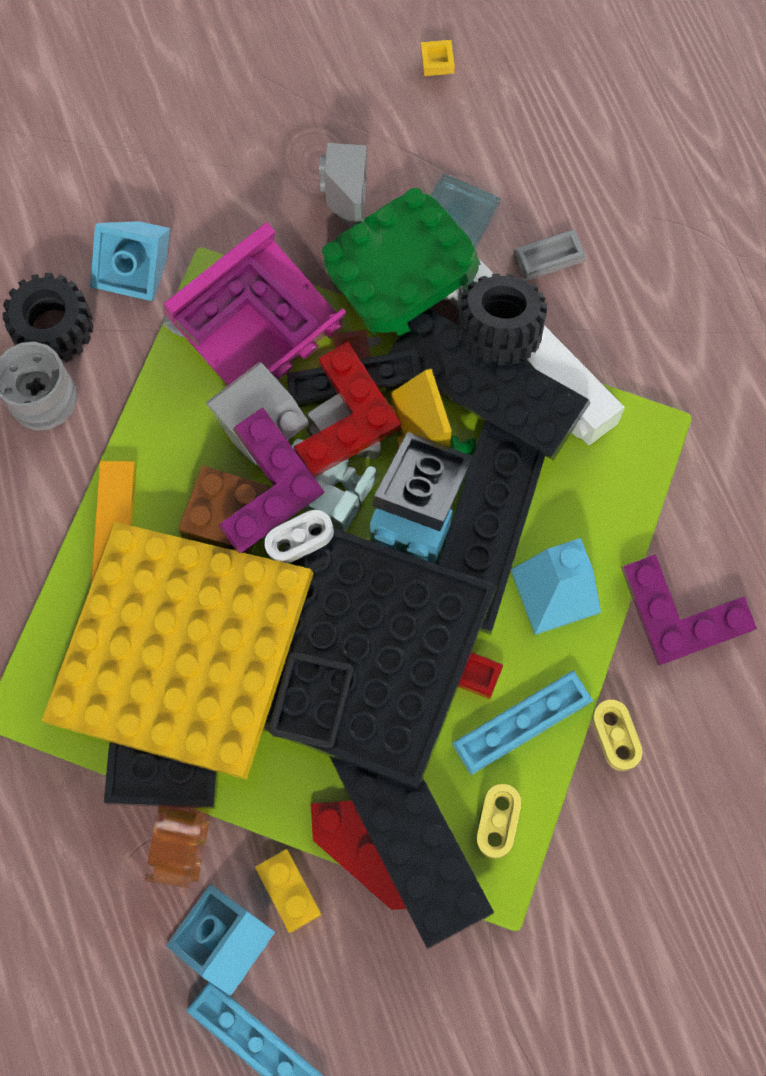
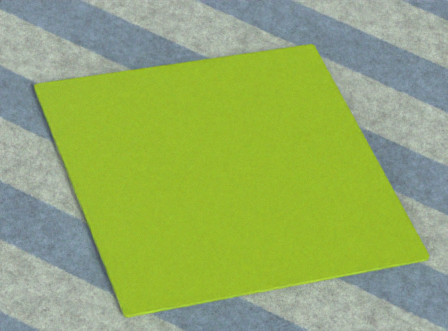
M203 247L198 248L178 291L222 258L224 254ZM313 285L337 313L342 308L346 311L342 322L344 326L332 338L329 339L325 336L318 341L317 345L319 347L309 357L303 359L300 356L292 363L293 369L289 373L321 367L319 364L321 356L349 342L359 359L388 354L399 337L396 331L386 333L377 331L374 335L366 329L362 319L343 295ZM163 324L100 461H134L136 464L132 526L182 538L178 528L202 465L268 485L269 489L273 485L258 464L255 465L241 456L206 405L208 400L227 387V385L185 337L172 333ZM381 337L382 343L366 348L364 338ZM286 375L278 381L289 393ZM605 384L602 385L625 407L619 423L589 446L582 438H577L571 433L554 461L545 456L511 568L513 569L548 548L581 538L593 568L601 613L534 635L510 571L492 633L490 635L480 631L472 652L503 664L491 699L458 688L423 777L494 911V914L484 919V921L514 932L520 930L523 925L632 600L620 567L646 558L692 421L691 415L687 412ZM396 389L381 392L389 406L391 405V393ZM440 395L452 431L451 436H457L459 442L474 438L477 445L484 422L486 421ZM321 404L299 408L308 420V413ZM309 424L288 440L291 447L297 438L306 440L310 437L307 431ZM399 430L379 441L381 444V456L377 459L357 456L348 458V466L355 468L357 475L362 476L366 468L372 466L377 470L378 478L363 503L360 504L361 508L346 531L347 533L370 540V521L376 510L372 506L374 496L398 451L396 437L400 436ZM99 463L0 680V736L106 776L109 741L52 726L41 721L91 588ZM468 472L451 507V509L453 510L451 525L455 516V512L462 494V490ZM338 482L335 484L334 487L344 492L346 491L342 483ZM302 509V510H300L298 513H296L294 516H292L291 518H289L287 521H289V520H291V519L297 517L298 515H301V514H303V513H305V512H307V511H305L304 509ZM266 536L255 543L251 555L271 559L265 549ZM286 543L281 544L278 550L282 552ZM444 544V546H443V548H442V551H441L440 556H439V558H438V561H437V563H436V564H438V565H439V563H440L441 556H442V553H443L445 544ZM574 670L593 699L592 703L473 775H470L452 743ZM263 730L247 780L218 772L215 809H191L340 865L313 841L310 804L351 801L328 755L290 740L274 737L269 732ZM507 784L518 791L521 797V809L511 850L501 858L492 859L484 856L479 851L476 844V835L487 792L495 785ZM498 798L495 801L497 809L501 811L508 809L509 804L506 799ZM495 833L488 836V843L493 847H497L501 844V838Z

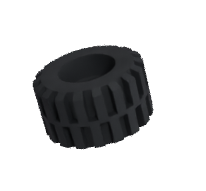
M45 273L42 278L38 274L31 275L32 280L26 282L23 279L18 282L20 287L17 290L14 288L10 290L11 300L5 299L3 307L6 312H2L3 321L6 324L4 326L14 344L38 342L48 345L57 352L60 359H65L66 362L73 360L71 357L73 353L80 355L84 351L82 344L88 345L91 340L89 333L93 332L94 326L91 321L93 318L88 304L77 285L72 280L68 282L66 277L58 275L55 279L52 273ZM60 310L65 312L62 320L51 328L37 329L33 327L36 318L46 311Z
M497 273L492 274V277L489 278L482 276L478 278V282L472 281L468 285V290L463 291L460 301L458 338L462 340L463 348L471 350L470 355L475 358L482 357L483 362L489 364L491 361L497 362V365H505V362L516 364L519 363L520 358L524 360L530 358L531 353H536L542 341L547 313L545 297L543 293L538 292L536 285L528 284L527 279L522 277L519 279L514 278L512 274L500 276Z

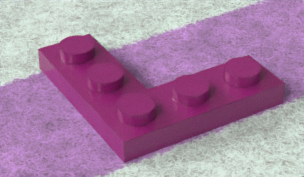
M250 255L174 318L175 323L197 346L203 343L247 304L293 348L318 328V321Z
M263 407L232 429L273 485V487L218 525L239 554L266 536L273 528L287 521L325 493Z
M656 554L620 567L657 665L671 662L757 630L745 596L680 619Z

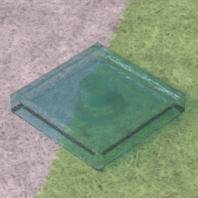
M445 173L442 174L431 194V197L441 204L469 236L476 249L500 205L501 198Z

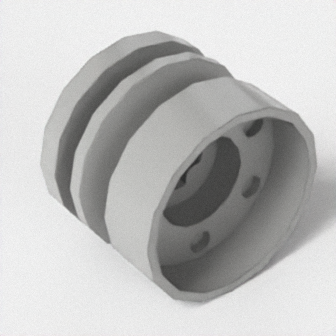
M25 342L7 349L0 356V399L17 422L25 428L39 431L52 429L68 419L77 404V388L57 352L45 344Z

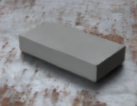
M574 229L516 248L513 254L524 279H527V281L585 262L586 254Z

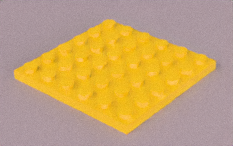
M115 522L41 721L52 726L247 780L314 573L309 568L251 554H239L234 550Z

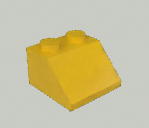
M432 369L425 370L391 393L390 407L401 422L400 436L396 437L398 449L407 432L450 447L452 431Z

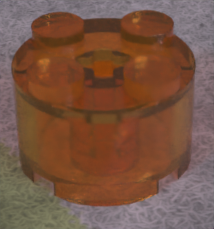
M159 807L158 815L165 817L163 822H155L147 863L149 866H155L154 873H146L145 881L189 889L190 882H198L202 859H197L195 856L197 845L205 846L209 822L202 821L203 814Z

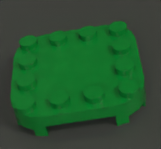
M411 188L404 195L393 199L361 222L341 233L322 249L324 266L334 287L338 288L362 319L366 329L374 335L377 331L382 333L396 331L397 335L400 336L410 331L407 322L460 287L463 291L468 290V285L474 281L479 265H481L469 236L436 199L429 194H424L419 188Z

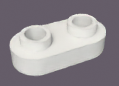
M310 510L273 528L265 538V549L272 560L291 563L327 545L331 541L334 534L332 521L323 511ZM320 527L322 532L319 535L313 536L310 534L313 528ZM289 543L290 548L287 551L281 552L278 550L281 544Z

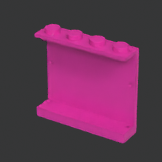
M268 222L254 231L164 303V314L227 386L258 362H261L278 380L282 379L293 369L292 363L300 356L303 359L309 357L319 347L317 345L318 341L325 336L329 339L332 338L344 326L342 322L346 311L342 308L337 313L275 243L276 231ZM250 255L318 321V328L293 348L249 304L199 346L175 323L174 318Z

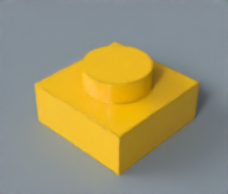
M452 40L421 42L420 51L423 76L454 74L455 63Z

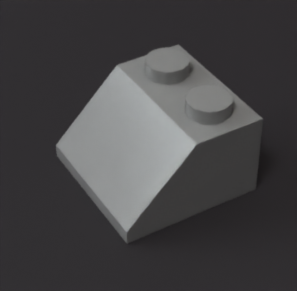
M327 143L326 156L320 155L319 175H321L320 192H326V205L348 228H351L358 222H361L364 217L367 186V145Z
M258 362L206 402V405L241 456L257 465L256 461L232 430L237 424L262 407L287 441L309 424L293 397L261 362Z

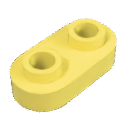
M617 700L601 702L594 710L592 723L605 759L615 770H631L640 762L643 751L629 711L624 704ZM604 715H613L616 719L615 725H607L604 721ZM617 748H625L628 752V758L620 759L616 754Z
M498 784L493 786L487 792L484 799L476 835V844L479 851L488 858L498 859L505 856L511 850L514 843L521 809V797L518 791L510 785ZM496 799H506L509 804L508 809L504 811L497 809L495 805ZM495 833L500 836L501 844L499 846L493 847L488 843V836Z

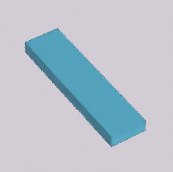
M573 670L452 743V746L469 774L473 775L592 703L593 699Z
M210 982L207 983L186 1010V1012L261 1076H324L231 996Z

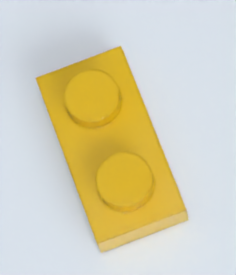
M287 849L255 866L289 934L322 916Z

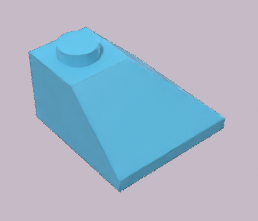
M140 221L95 224L90 287L153 301L167 261L170 228Z
M581 538L548 548L511 569V574L534 635L601 613L593 568Z

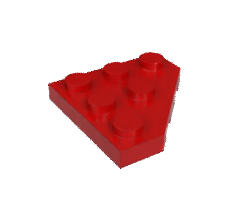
M352 801L310 804L313 841L391 910L406 909Z

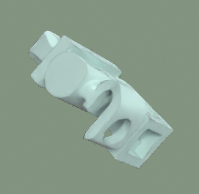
M297 438L294 444L292 445V448L294 449L295 445L299 444L304 440ZM348 459L315 477L325 493L303 508L307 512L310 510L325 512L330 517L333 527L344 532L348 530L361 508L360 504L363 503L378 478L377 470L372 466L367 467L362 476L357 475L356 469L348 466ZM338 482L342 483L346 491L344 492L334 487L335 484Z

